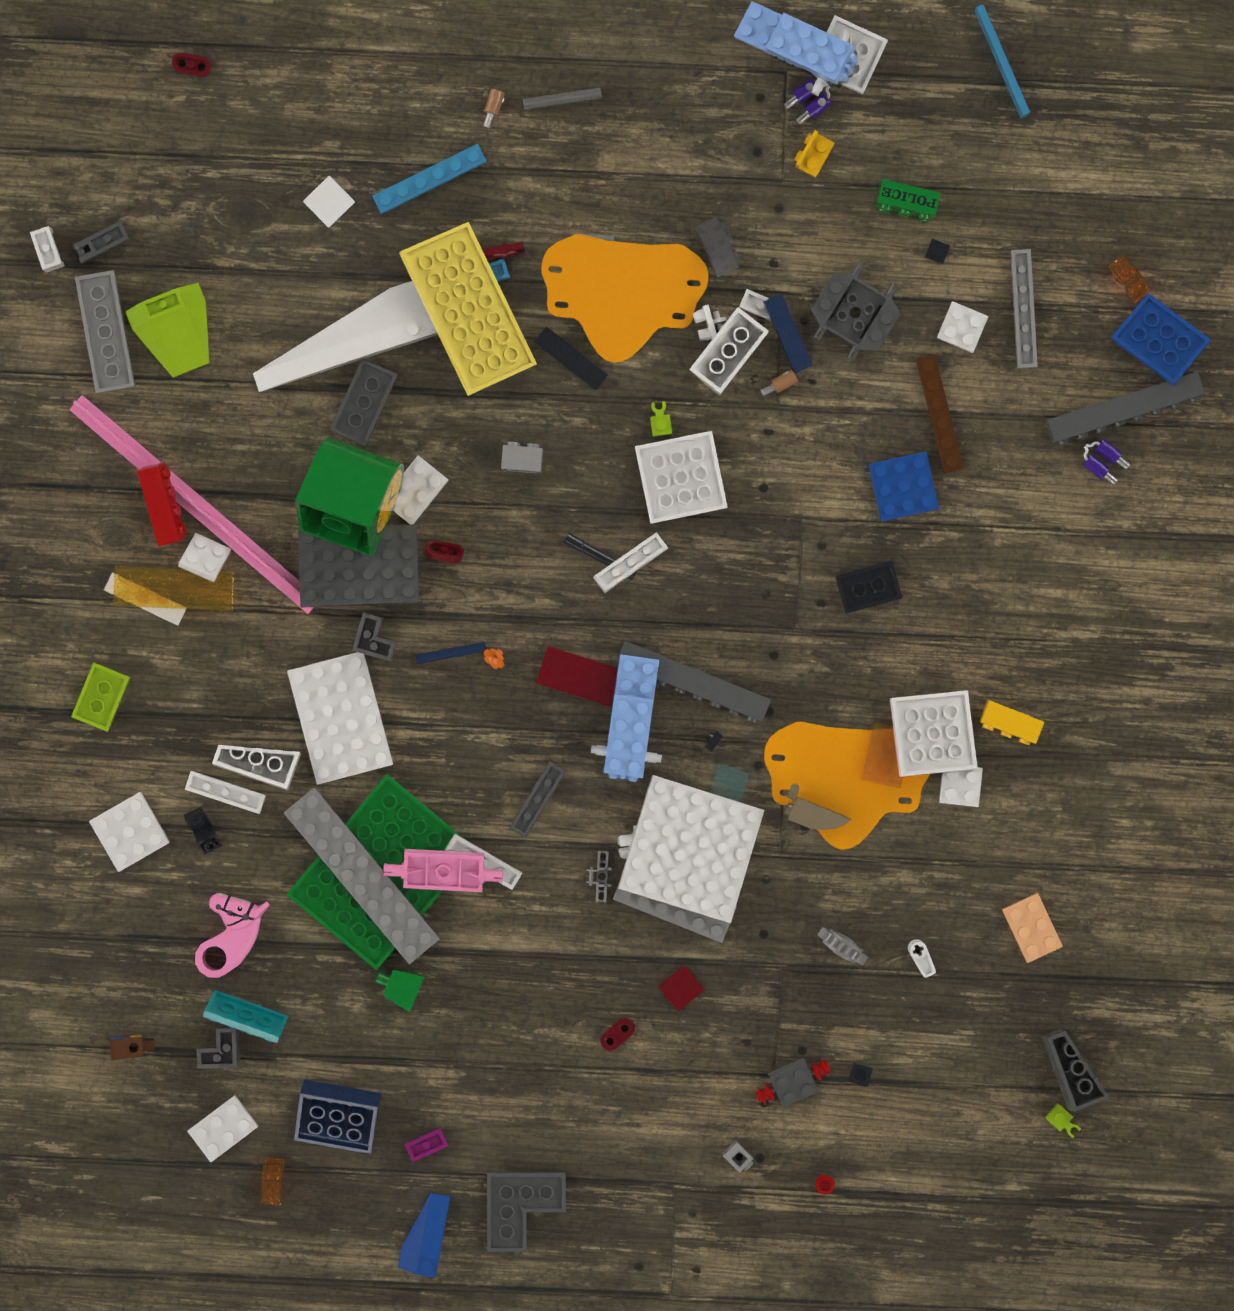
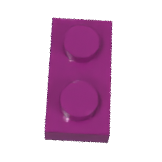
M441 1127L404 1144L412 1162L449 1146Z

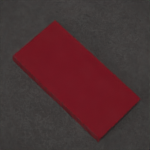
M547 646L536 684L611 707L615 694L618 668Z

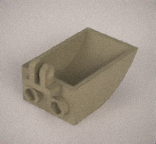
M797 784L791 785L787 798L793 801L792 803L788 802L784 811L787 814L786 818L810 829L818 830L834 829L852 820L797 797L799 786Z

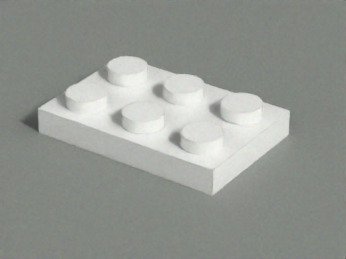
M417 456L403 474L400 492L393 511L410 525H413L449 480L420 456Z
M234 1095L187 1132L208 1160L212 1162L255 1130L258 1124L236 1095Z

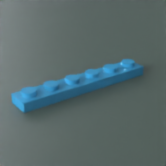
M476 144L373 195L374 201L380 213L383 214L487 161L479 145Z

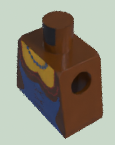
M141 1034L109 1037L111 1060L143 1057V1051L155 1050L154 1038L142 1039ZM136 1043L138 1046L136 1049H130V1044Z

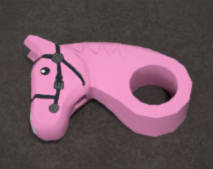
M222 893L212 895L209 901V908L222 917L227 928L219 935L200 944L195 953V964L199 971L207 977L219 978L240 965L256 941L261 916L270 904L265 902L257 906L247 900ZM211 946L221 948L226 954V963L220 969L210 967L205 961L206 950Z

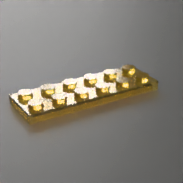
M115 566L113 606L233 611L234 572L220 571L215 582H212L185 569Z

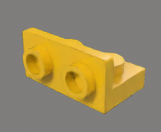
M815 130L813 134L809 133L804 141V144H806L803 151L799 150L794 159L797 162L796 168L814 178L818 175L835 144L833 141L818 134V131Z

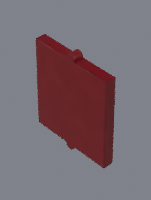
M685 965L658 986L667 997L666 1000L670 1001L678 1012L705 990L696 980V975H692Z

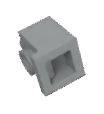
M737 1140L722 1153L723 1157L739 1173L742 1170L747 1171L753 1164V1156ZM741 1153L743 1155L742 1159L737 1160L735 1158L736 1154Z

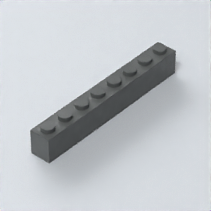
M1197 371L1182 376L1174 386L1166 381L1046 420L1045 422L1052 444L1058 442V445L1070 442L1069 438L1074 436L1077 439L1089 436L1088 432L1095 430L1096 433L1107 430L1106 426L1114 424V427L1126 424L1125 420L1130 418L1133 421L1145 418L1144 414L1149 412L1152 415L1161 413L1163 408L1167 406L1174 409L1182 406L1181 402L1189 400V403L1201 400L1200 396L1204 395L1205 392Z
M627 641L624 642L620 651L622 655L658 659L657 684L666 687L668 683L673 685V690L682 694L685 691L693 693L691 697L702 701L705 698L711 701L709 705L719 709L721 706L729 708V713L737 716L740 713L747 715L746 719L754 723L764 719L771 699ZM619 654L618 659H617V661H616V663H618V664H619L620 654Z

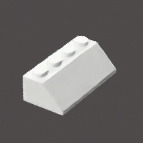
M737 307L689 370L709 388L721 395L769 331Z

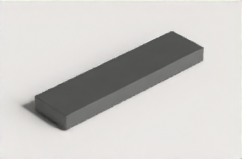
M549 761L509 827L511 830L525 838L527 837L566 773V770Z

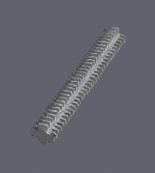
M594 88L591 91L586 89V91L579 90V92L574 91V93L572 91L569 94L568 92L562 93V95L560 93L557 96L556 94H552V96L547 95V97L545 95V98L544 96H540V98L538 96L535 99L534 97L533 99L528 98V100L526 98L525 100L523 99L524 109L526 110L527 108L528 110V107L533 109V107L538 108L539 106L540 108V106L545 107V105L550 106V104L551 106H555V104L560 105V103L562 105V102L563 104H567V102L569 104L572 101L574 103V101L579 102V100L584 101V99L585 101H589L591 98L596 100V97L601 99L602 94L601 88H596V90Z

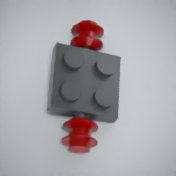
M802 1058L768 1073L773 1087L771 1089L770 1085L766 1083L763 1089L757 1087L758 1091L755 1094L759 1103L763 1102L766 1105V1100L774 1101L775 1093V1095H778L784 1108L818 1093V1088L813 1079L814 1074L820 1081L824 1074L829 1077L828 1073L831 1072L827 1060L823 1062L820 1059V1064L817 1065L812 1062V1070H809L805 1059Z

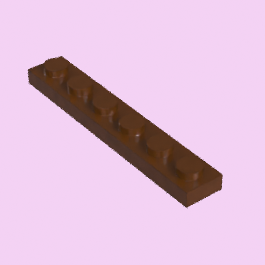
M934 354L916 359V364L943 472L945 474L964 469L936 356Z

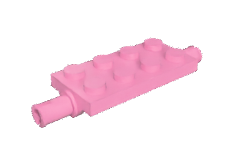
M405 849L404 863L402 865L384 863L383 876L401 877L404 880L403 888L482 892L485 881L502 883L503 870L485 869L484 853Z

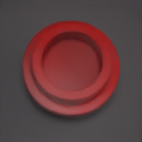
M821 1175L816 1179L815 1188L820 1194L827 1195L834 1190L835 1183L829 1175Z

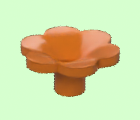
M491 648L483 652L485 655L484 660L494 669L504 667L503 652L500 649L495 650Z

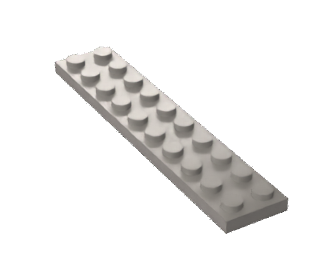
M315 787L284 812L286 817L409 964L440 939L389 876H383L384 870Z

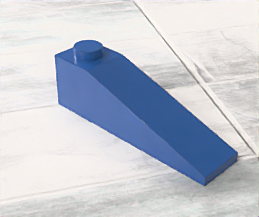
M430 1194L401 1247L399 1268L416 1275L436 1277L450 1196Z

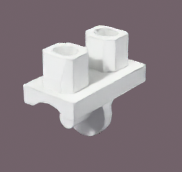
M705 305L702 309L693 313L695 324L706 321L707 328L698 330L700 341H712L717 334L714 325H717V329L720 331L723 327L722 323L727 321L726 317L720 318L719 311L713 312L715 318L713 320L709 305Z

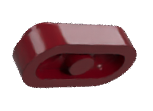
M177 53L172 58L173 68L181 74L203 78L208 76L212 69L209 60L202 56ZM181 61H186L184 67L179 66ZM200 65H205L203 71L198 70Z
M431 540L425 544L424 553L433 560L459 563L463 560L464 549L457 544Z
M626 1017L619 1019L602 1034L600 1039L601 1046L608 1051L617 1049L634 1033V1022ZM627 1025L629 1029L624 1032L621 1027ZM608 1038H613L614 1043L610 1045L606 1042V1040Z

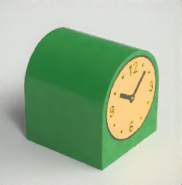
M327 437L317 450L295 500L300 531L373 557L395 507L403 480L404 465Z

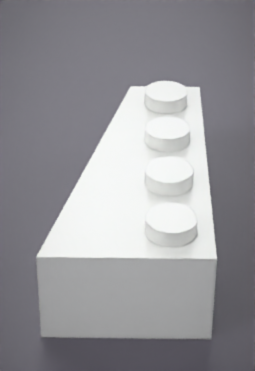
M218 745L212 764L288 791L301 753L296 751Z

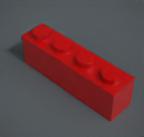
M165 462L140 468L137 470L158 546L182 541L186 538L187 531L185 525L182 524L180 517L181 509L175 499L176 491L174 486L171 485L169 468L166 467Z

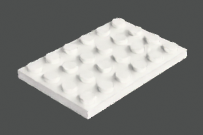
M356 652L287 671L317 785L393 765L365 654Z

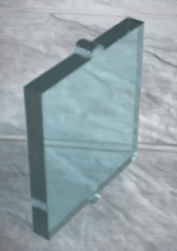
M719 764L709 793L741 802L750 773L737 770L736 767L731 768Z

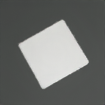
M328 176L303 201L327 227H330L355 203L331 176Z

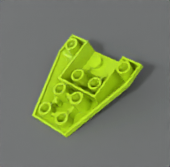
M199 283L173 289L143 301L126 311L132 330L173 378L210 363L206 300Z

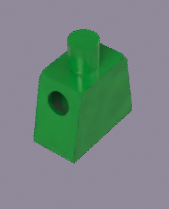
M394 968L391 976L379 972L375 983L386 987L383 993L384 997L410 1012L425 975Z

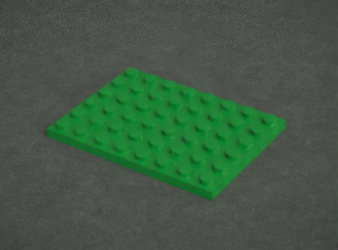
M388 774L385 775L345 823L383 870L384 863L402 865L404 863L405 849L445 851L454 834L464 838ZM320 856L315 859L286 894L374 969L377 970L395 949L394 945ZM389 876L421 916L443 891L403 888L404 880L401 877Z

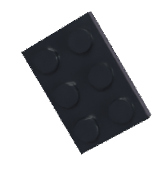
M892 560L835 576L845 614L902 599Z

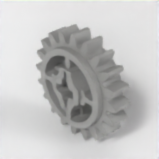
M824 927L818 933V936L823 939L822 942L845 960L854 964L857 962L864 965L868 959V956L862 953L864 950L844 934L833 929L828 930Z

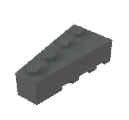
M1058 1029L1041 1036L1068 1110L1076 1112L1110 1098L1066 1031Z

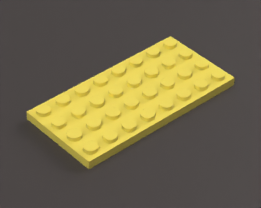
M469 222L399 252L468 396L537 365Z

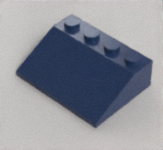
M304 1079L299 1097L294 1141L371 1154L381 1093Z

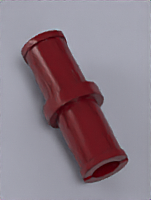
M523 241L507 245L501 243V246L484 248V254L488 261L502 257L507 259L508 256L525 254Z

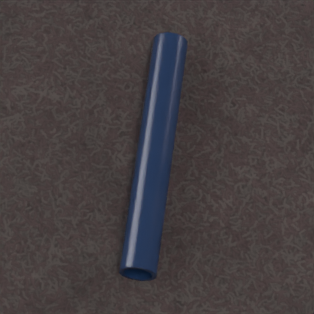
M485 642L417 654L415 655L417 664L484 652L486 644Z

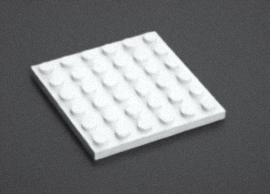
M652 775L618 889L731 923L764 810Z

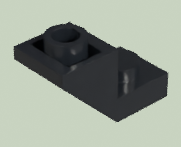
M202 807L184 815L185 821L193 831L196 842L204 854L222 846L209 817Z

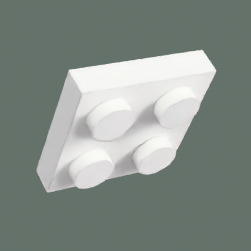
M952 301L937 339L973 353L988 316Z
M195 533L178 567L215 582L231 552V548Z
M983 768L943 772L939 803L979 807Z

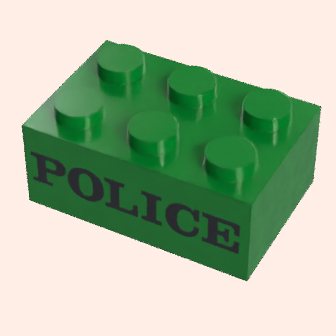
M883 179L879 186L874 208H878V212L890 214L891 211L898 213V217L909 218V216L916 217V220L919 222L928 223V220L932 221L936 216L941 193Z

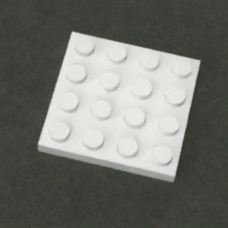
M712 431L635 446L650 524L728 508Z
M968 690L890 699L899 777L978 768Z

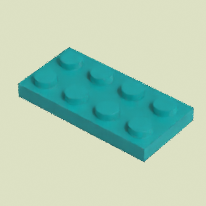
M217 990L213 992L203 1013V1017L211 1021L222 1023L230 1028H236L247 1034L275 1043L278 1042L289 1017Z

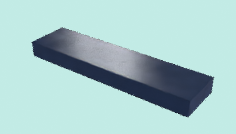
M782 293L763 301L793 372L796 374L813 366Z

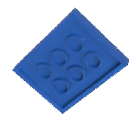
M1149 293L1111 337L1112 341L1173 386L1211 341L1210 338Z

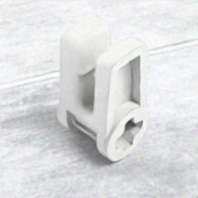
M919 939L912 940L908 944V952L924 978L935 974L936 970L927 946ZM915 945L922 947L920 948V953L918 954L916 951H914Z

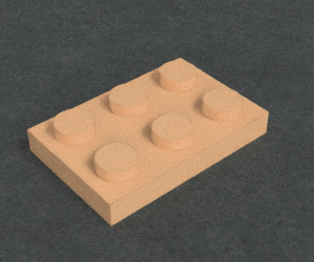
M1038 893L1002 909L1026 963L1063 947Z

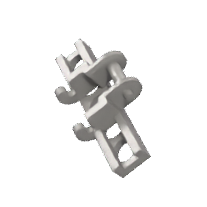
M598 851L597 869H593V867L587 869L589 881H586V883H589V886L596 884L595 902L606 903L607 887L612 885L607 884L608 870L612 871V868L608 867L609 851ZM601 853L606 854V860H600ZM605 863V867H600V864ZM594 872H597V880H596V881H593V873H594ZM600 873H604L606 875V878L604 880H600L598 878V875ZM598 893H604L603 900L598 899Z

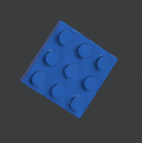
M926 451L868 464L881 522L939 509Z

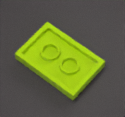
M93 662L71 717L109 732L131 677Z

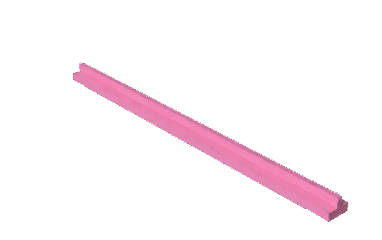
M81 395L77 401H74V405L69 410L135 467L140 469L145 466L162 463L86 397ZM170 470V481L176 491V502L300 607V581ZM304 607L301 609L309 614L314 607Z

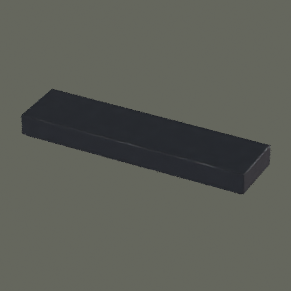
M547 326L534 341L594 390H597L608 376V374Z

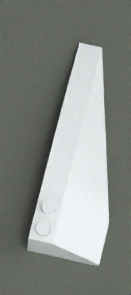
M413 281L389 288L254 372L253 375L258 391L262 392L436 336L438 333Z

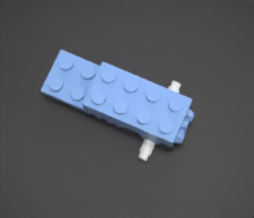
M753 1L750 3L734 34L736 39L816 77L817 80L811 91L816 96H819L826 83L839 89L842 83L848 84V78L854 74L853 67L858 65V53L854 45L847 42L851 34L849 30L843 29V32L837 38L786 13L781 15Z
M620 654L607 746L592 745L591 753L606 756L604 773H608L611 779L621 778L636 782L638 778H643L645 762L661 763L662 755L647 752L659 666L658 659Z

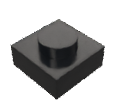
M932 238L924 258L943 265L950 245Z
M717 731L714 734L711 732L704 741L707 743L705 747L712 752L723 735Z
M853 1062L848 1082L868 1087L873 1068Z

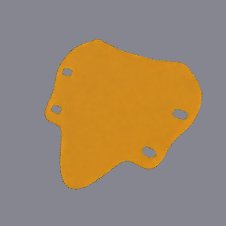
M583 234L572 235L548 248L543 257L541 267L547 286L548 311L556 317L578 320L596 352L605 360L613 363L623 362L631 358L659 328L683 329L688 327L693 320L696 304L705 292L708 284L706 264L697 254L684 245H646L616 242ZM550 266L561 267V268H562V272H561V273L550 272V271H549V267H550ZM698 280L700 281V286H689L687 281ZM558 301L567 302L568 307L557 308L555 303ZM674 313L685 314V319H674L672 315Z
M795 722L774 733L766 743L764 751L765 764L772 781V796L780 805H787L788 802L792 803L793 800L787 798V796L780 795V791L790 790L792 784H797L799 786L797 797L852 819L843 826L834 829L818 830L827 843L841 850L851 849L860 844L885 814L890 812H914L920 803L922 787L930 775L899 777L894 729H847ZM774 754L784 755L785 760L774 761L771 757ZM901 797L911 798L912 803L901 804L898 800Z

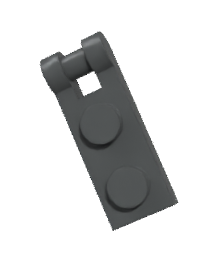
M119 221L75 243L72 247L78 253L80 263L84 264L92 258L130 240L122 222ZM89 245L91 251L86 253L84 248Z

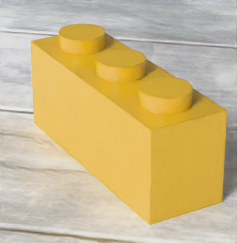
M987 700L979 720L980 723H983V728L990 731L996 728L1001 730L1000 735L1008 738L1016 736L1020 738L1019 742L1028 746L1031 743L1036 744L1044 722L990 700Z

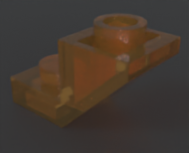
M1125 255L1109 266L1114 279L1124 286L1132 302L1136 303L1150 292L1144 277Z
M265 1157L261 1204L281 1205L284 1188L282 1177L285 1160L282 1158Z

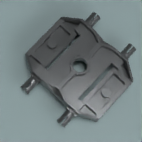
M857 263L855 269L850 274L833 273L811 309L818 324V329L813 338L816 339L820 332L817 338L820 341L825 331L841 338L852 346L851 351L846 356L851 361H854L860 351H878L901 314L892 300L898 287H894V284L891 283L887 292L883 294L859 279V276L865 267L862 265L859 269L860 263ZM848 286H850L851 288L842 301L835 315L831 320H829L830 315L834 311L835 307L842 298L846 289L848 288ZM879 305H881L882 307L873 320L866 334L862 339H860L861 334L865 330L872 316L876 312ZM858 308L861 312L860 317L852 318L850 316V309Z

